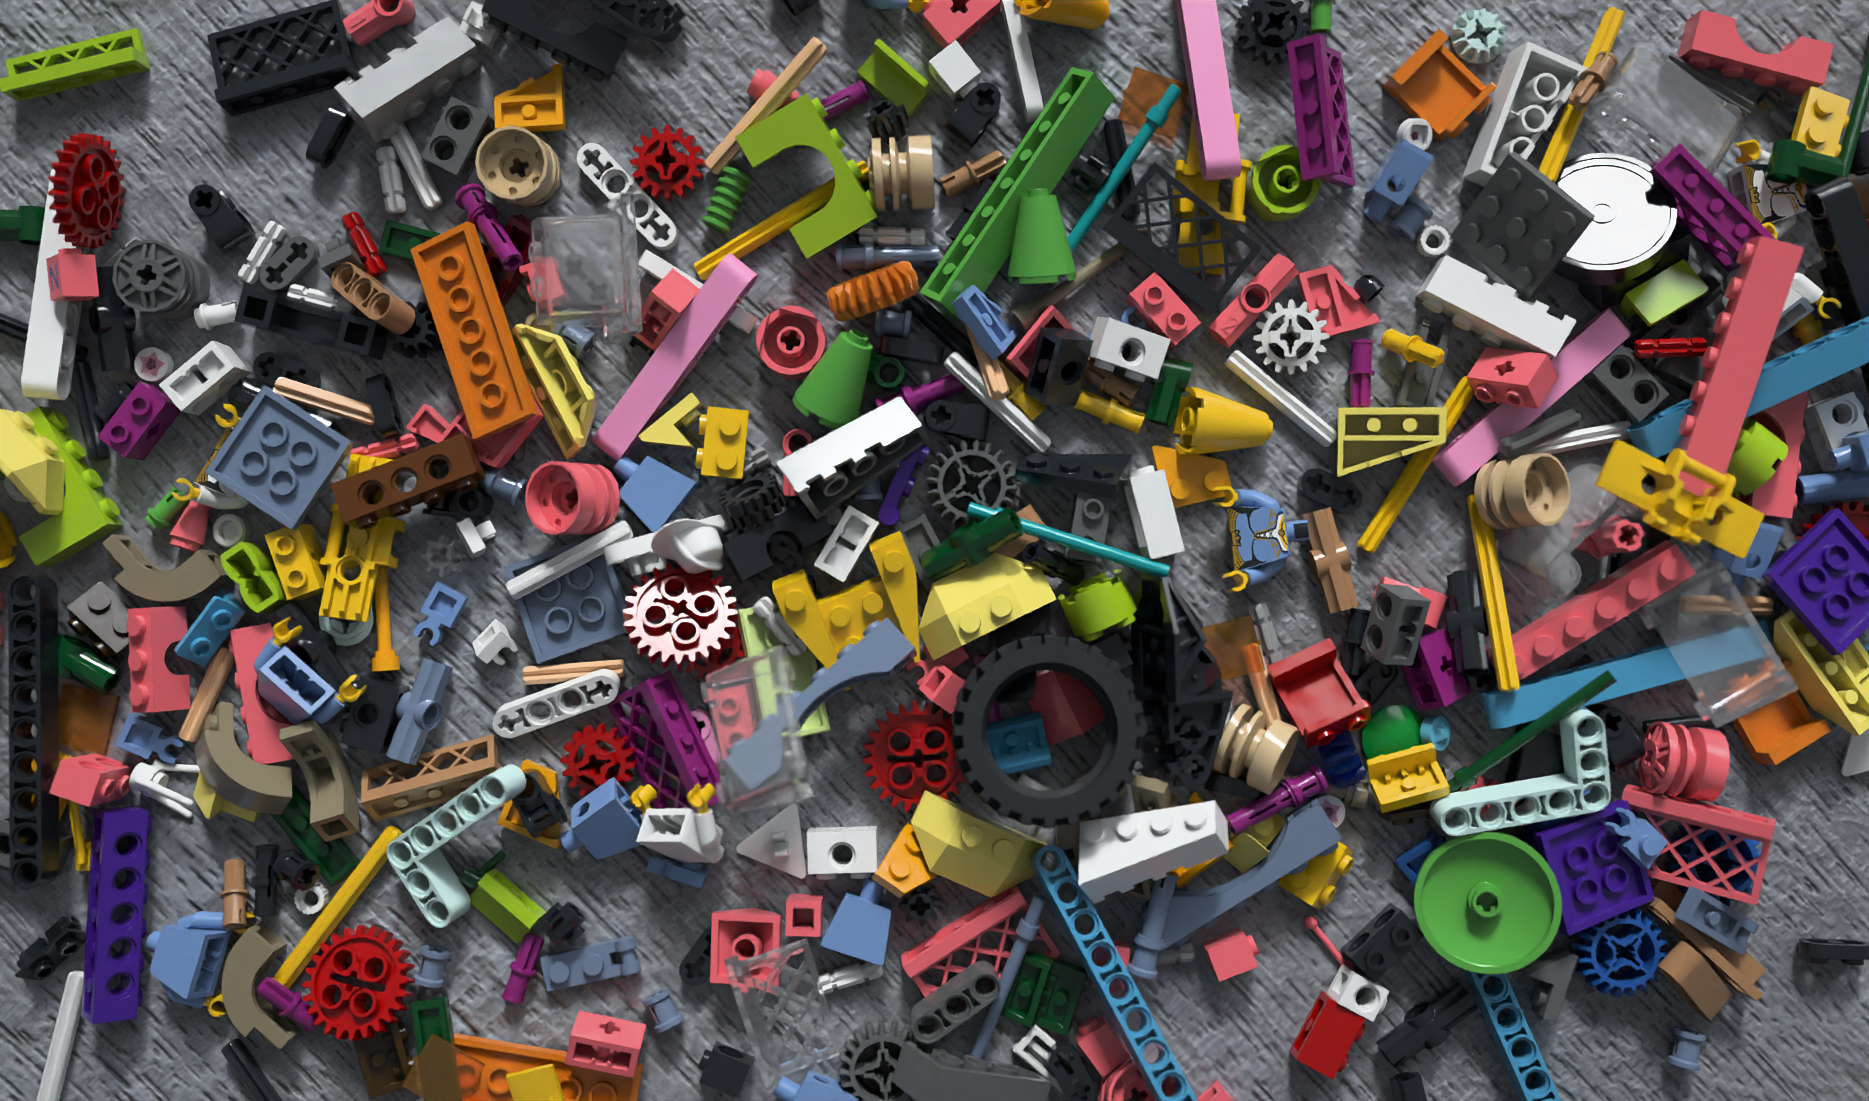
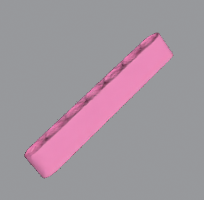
M1175 0L1202 178L1204 181L1237 178L1241 173V158L1216 0Z
M731 253L721 260L596 432L592 443L617 462L624 455L629 456L641 440L638 435L652 425L750 291L758 278L757 273Z
M1610 308L1599 312L1562 345L1556 357L1550 358L1558 379L1539 409L1495 403L1439 452L1432 460V463L1454 487L1462 484L1499 452L1498 447L1501 445V439L1530 425L1631 335V331Z

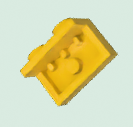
M1813 86L1808 88L1802 97L1791 140L1804 143L1807 146L1806 150L1837 158L1841 151V145L1838 144L1840 136L1849 121V115L1846 114L1850 100Z
M708 406L707 415L701 414L699 435H705L704 449H697L696 468L701 469L703 477L711 476L743 480L749 410Z
M1433 743L1413 746L1406 750L1388 755H1380L1366 761L1368 784L1382 813L1450 795L1449 784L1436 761V748Z
M1338 842V848L1332 853L1323 857L1318 854L1307 861L1309 865L1295 875H1291L1289 872L1281 877L1278 885L1309 905L1321 909L1323 905L1327 906L1333 900L1337 888L1334 886L1340 876L1347 875L1354 863L1352 856L1355 851Z

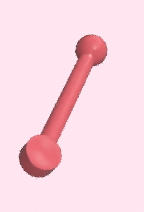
M1314 916L1306 917L1304 921L1305 926L1316 933L1338 961L1339 968L1345 964L1354 969L1353 963L1342 957L1319 928L1317 918Z

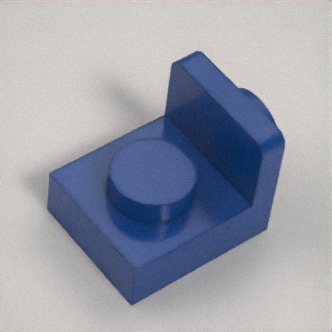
M1433 829L1426 832L1424 841L1396 858V864L1414 886L1418 872L1427 856L1437 846L1447 840L1444 836L1439 837Z

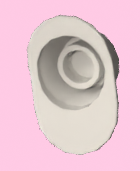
M680 519L664 525L655 533L651 540V548L655 554L675 560L688 573L696 574L706 570H720L723 567L721 558L724 548L721 542L723 536L721 526L695 519Z

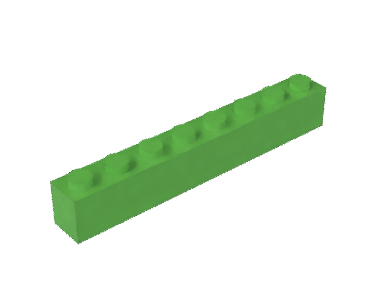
M1071 67L919 292L943 314L962 322L958 318L952 302L973 284L984 293L1006 259L1011 255L1021 197L1028 196L1029 189L1049 188L1050 195L1082 146L1087 142L1101 118L1106 114L1115 96L1095 73Z

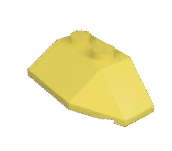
M524 324L515 325L511 329V334L530 391L566 460L571 459L586 445L598 405L595 401L594 392L586 384L579 370L577 359L570 353L561 336Z
M0 409V471L40 514L59 515L63 511L65 462L56 453L58 451L57 446L48 438L40 436L32 428L35 425L34 422L23 412Z
M994 552L978 565L970 568L966 566L932 584L919 625V633L932 659L936 660L1057 599L1042 569Z
M1789 609L1774 621L1773 646L1775 657L1777 659L1788 658L1792 666L1785 669V671L1813 710L1854 736H1860L1869 729V654L1857 638L1840 655L1831 656Z
M926 790L910 821L928 869L931 872L991 898L1033 877L1034 872L1031 867V858L1038 849L1047 846V844Z

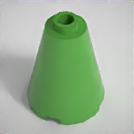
M1049 188L1029 189L1028 196L1021 197L1008 270V282L1013 283L1019 277V284L1058 282V277H1065V274H1067V281L1076 279V268L1056 195H1049Z
M850 329L849 332H841L795 391L792 401L802 414L809 417L810 412L821 417L818 423L834 429H839L859 418L872 353V344L868 341L869 337L865 333L856 329Z

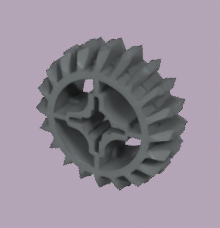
M974 439L973 449H967L966 441L960 440L961 451L956 452L954 446L949 444L947 450L951 456L948 459L940 452L936 455L942 466L939 467L935 464H930L929 466L930 471L938 474L937 478H926L927 484L936 485V489L926 492L927 497L938 496L939 499L931 505V508L936 510L943 506L945 510L940 514L939 518L944 521L949 514L954 516L951 521V527L956 528L959 519L965 520L964 525L971 521H976V523L982 521L966 515L967 513L957 510L950 504L960 498H970L976 504L997 510L1002 503L1007 506L1014 505V501L1006 497V493L1013 494L1018 491V488L1015 486H1007V481L1015 480V473L1006 475L1004 471L1012 466V462L1008 460L1001 465L998 460L1002 458L1004 452L999 450L994 457L989 453L993 446L990 442L986 444L984 451L978 450L979 439ZM978 458L989 463L992 468L981 473H975L968 468L963 459ZM954 464L960 477V483L952 491L944 494L943 479L947 470ZM962 470L965 471L967 477L973 476V479L976 477L980 480L985 476L987 477L977 487L978 496L981 501L976 494H970V491L969 493L963 491L955 494L962 490V487L966 484L965 475ZM998 476L1000 482L999 495L996 502L990 507L984 496L983 487Z
M881 1018L878 1021L877 1029H874L870 1021L865 1023L866 1034L856 1028L853 1031L856 1041L846 1039L844 1046L848 1051H841L839 1055V1060L845 1063L838 1067V1074L846 1076L841 1080L842 1088L852 1087L851 1094L853 1097L860 1096L859 1101H903L904 1099L906 1101H915L901 1088L894 1090L891 1088L900 1055H896L890 1050L889 1042L901 1047L904 1041L918 1045L920 1041L914 1035L910 1038L908 1037L911 1031L910 1025H905L902 1031L897 1030L898 1020L893 1019L891 1028H885V1020ZM878 1042V1051L873 1057L865 1058L864 1062H856L860 1053L866 1047ZM927 1045L917 1046L921 1051L928 1053ZM883 1052L885 1053V1061H888L889 1066L887 1081L880 1067ZM860 1075H864V1078L875 1079L879 1083L880 1090L868 1086L861 1079Z

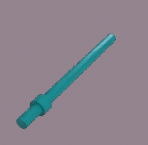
M1174 84L1169 86L1156 106L1152 105L1145 116L1146 122L1067 237L1072 254L1157 128L1162 129L1168 120V112L1182 93V90Z
M970 502L966 515L985 520L1004 509L998 507L997 510ZM1020 518L1024 534L1151 575H1168L1169 565Z

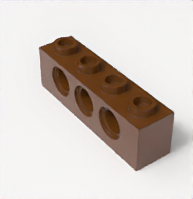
M462 433L330 485L343 522L359 530H364L378 525V520L386 516L398 517L412 511V506L420 503L433 504L445 498L444 494L456 489L458 492L470 490L478 485L477 481L485 479L486 476L473 440ZM448 464L449 473L443 479H438V469L442 465ZM416 477L415 487L411 491L405 492L404 484L407 479ZM382 489V500L373 505L372 495L375 491Z

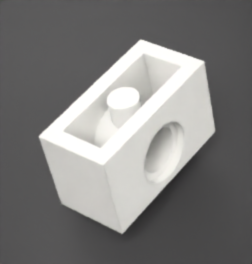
M1097 317L1090 337L1093 340L1089 358L1095 360V367L1113 372L1115 367L1126 370L1125 377L1139 382H1144L1145 377L1158 379L1171 339L1112 318ZM1128 342L1131 347V353L1124 360L1121 351L1124 344Z
M877 826L809 828L807 831L808 874H816V879L821 880L837 878V873H850V877L855 879L870 878L871 873L876 872L878 868ZM839 845H846L851 849L853 856L848 861H839L834 856V848Z

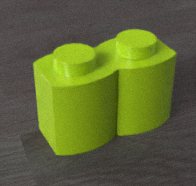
M239 542L220 555L224 571L234 582L239 584L243 600L253 611L257 613H274L293 601L287 600L278 572H276L273 558L262 545L252 542Z

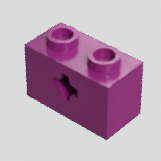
M138 382L97 437L123 457L144 461L181 411L158 386Z
M1446 629L1421 634L1413 665H1401L1419 712L1445 707L1471 693L1465 677L1459 676L1457 673L1455 651Z

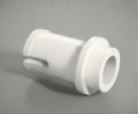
M234 300L208 306L206 303L200 304L199 308L194 309V318L197 326L200 329L213 330L214 326L236 322L234 319L239 302Z

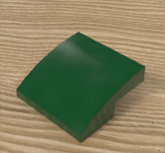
M1026 951L1000 1015L1030 1028L1035 1023L1058 1034L1067 1036L1088 973L1085 968L1075 964Z

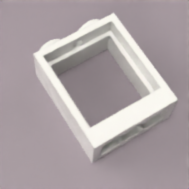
M1151 465L1130 472V478L1123 481L1122 484L1141 557L1151 560L1185 551L1164 469L1155 471L1154 466Z

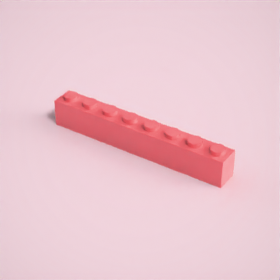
M1758 236L1750 238L1748 243L1745 242L1739 251L1737 263L1740 264L1737 276L1730 280L1726 288L1725 298H1728L1725 311L1719 313L1714 323L1713 332L1717 334L1713 346H1709L1704 353L1702 367H1705L1701 381H1696L1691 390L1690 401H1693L1689 415H1685L1682 418L1678 434L1682 435L1678 448L1684 450L1687 457L1722 475L1726 473L1805 247ZM1682 470L1679 474V479L1685 483L1683 488L1696 495L1703 496L1706 488H1714Z

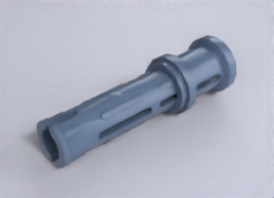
M836 242L837 272H842L843 269H864L865 272H871V270H874V267H885L901 261L910 262L912 267L936 268L939 264L938 246L882 247L874 246V243L865 242L864 245H843L842 242Z
M444 464L441 466L442 468L449 471L448 464ZM481 464L486 478L477 481V484L482 486L483 491L490 496L496 494L509 500L511 506L520 507L525 500L526 486L529 480L526 478L521 480L505 473L504 468H491Z
M1167 872L1166 877L1154 881L1142 932H1138L1135 935L1136 949L1132 963H1128L1127 966L1128 972L1136 976L1157 979L1158 971L1156 966L1161 950L1165 949L1166 945L1162 935L1179 876L1174 872H1171V875Z

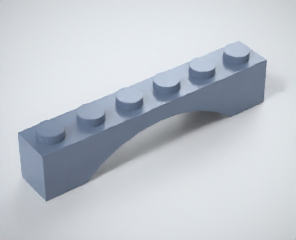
M887 617L881 623L876 620L870 624L863 632V639L855 646L851 643L844 647L836 656L838 659L836 663L829 669L823 667L817 671L810 679L812 683L802 693L796 691L791 694L783 703L785 706L783 710L775 717L771 714L764 718L756 727L758 730L756 734L749 740L743 738L730 749L729 753L731 756L726 761L756 795L760 796L786 773L789 754L797 734L808 717L823 702L837 692L854 684L873 679L892 678L917 656L915 647Z
M1313 798L1286 815L1281 832L1269 850L1268 856L1243 875L1227 883L1209 888H1174L1162 935L1166 944L1165 948L1170 945L1174 947L1182 945L1190 939V933L1199 927L1207 929L1220 920L1219 915L1229 909L1232 911L1239 910L1250 901L1248 897L1256 892L1266 893L1278 885V879L1290 872L1291 875H1295L1304 870L1309 865L1307 861L1318 854L1323 857L1336 850L1339 846L1337 843L1343 839L1317 798ZM1149 901L1141 905V915L1144 919Z

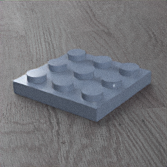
M263 385L205 473L291 530H297L355 443L270 387Z
M590 537L505 566L504 569L508 581ZM604 554L515 600L537 664L626 633L624 623L627 620H624L623 610L628 608L626 606V597L615 565H607Z

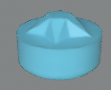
M1427 716L1420 727L1421 742L1423 745L1433 743L1436 750H1444L1450 741V725L1443 716Z

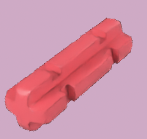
M410 433L400 436L399 440L392 438L370 444L368 448L362 446L352 449L350 454L393 459L402 456V453L410 454L418 451L420 446L417 436Z

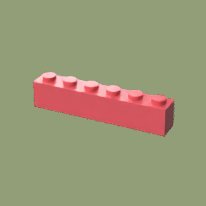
M1668 540L1663 541L1512 634L1519 681L1696 574L1678 546ZM1491 647L1487 650L1488 659L1495 668Z

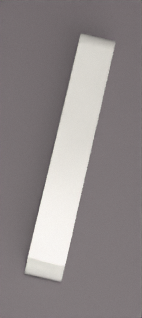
M54 169L51 171L50 176L55 175ZM50 181L48 191L53 189V183ZM47 193L21 388L26 397L65 400L69 395L82 301L50 300L46 259L58 254L59 249L77 248L81 249L82 254L89 255L90 248L72 246V243L64 241L65 235L58 234L60 224L53 223L52 221L56 211L49 210V206L54 202V199Z

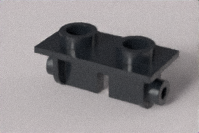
M71 914L67 917H61L45 932L49 944H47L44 938H38L23 951L17 961V966L21 970L15 974L16 978L42 981L52 975L65 959L76 953L81 948V945L86 942V931L78 930L77 928L80 924L79 920Z

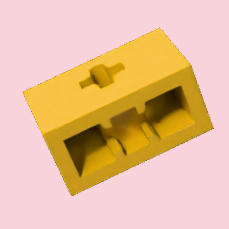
M300 524L297 530L285 527L264 535L287 600H304L323 593L328 568L327 566L319 565L320 557H323L312 525Z

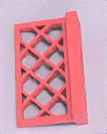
M1632 784L1626 785L1621 800L1628 801L1630 809L1644 812L1652 826L1668 841L1667 846L1663 848L1659 855L1670 850L1681 866L1679 869L1668 873L1661 871L1654 861L1651 865L1652 868L1647 869L1649 877L1686 887L1693 886L1704 892L1753 905L1758 904L1775 829V819L1698 800L1686 799L1681 796L1648 793L1643 787ZM1653 815L1663 817V819L1656 821ZM1669 820L1679 821L1689 834L1671 842L1660 825ZM1689 824L1699 826L1700 828L1694 831ZM1707 829L1715 830L1720 833L1726 843L1708 852L1697 835ZM1727 834H1731V835H1735V836H1739V837H1737V838L1731 840ZM1692 838L1703 853V856L1686 864L1675 847ZM1746 838L1763 842L1761 854L1746 862L1735 844ZM1730 848L1741 865L1724 874L1712 856ZM1708 860L1719 877L1708 883L1697 880L1690 868ZM1758 863L1757 872L1755 875L1750 866ZM1745 869L1754 882L1752 894L1736 891L1727 878ZM1685 871L1689 878L1680 876L1678 874ZM1722 881L1726 888L1717 886L1716 884Z
M1015 885L992 898L986 899L900 955L902 966L908 976L912 977L924 997L946 983L949 971L960 973L967 968L950 964L953 953L959 949L972 951L969 966L976 962L977 953L994 955L993 966L996 972H998L1001 957L1008 958L1011 953L1010 951L1003 950L1006 934L1018 935L1015 928L1008 927L1010 917L1022 909L1027 913L1030 905L1018 885ZM1039 920V933H1037L1035 939L1044 941L1049 948L1042 955L1056 958L1061 953ZM987 931L1000 932L1001 935L997 949L979 946L981 936ZM930 968L943 970L940 986L925 984L920 975ZM997 973L999 979L1002 974Z

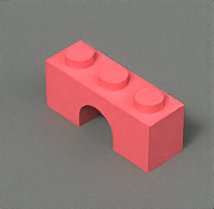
M187 607L128 609V664L131 680L129 697L132 713L191 709L189 675H175L171 673L166 667L164 659L168 646L175 641H181L187 633Z

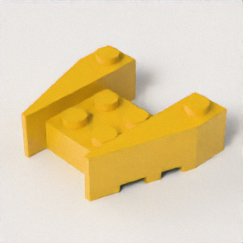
M900 531L868 543L880 575L816 600L804 569L772 581V591L785 622L827 669L838 661L836 656L844 647L851 643L855 646L864 638L863 632L870 624L876 620L881 623L886 617L915 647L917 656L913 659L915 663L920 662L916 569Z

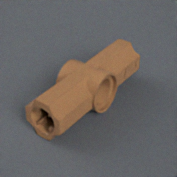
M1331 507L1300 515L1301 520H1308L1310 540H1307L1310 548L1308 550V561L1313 576L1319 580L1328 614L1359 606L1349 574L1351 570L1350 556L1346 545L1340 541Z

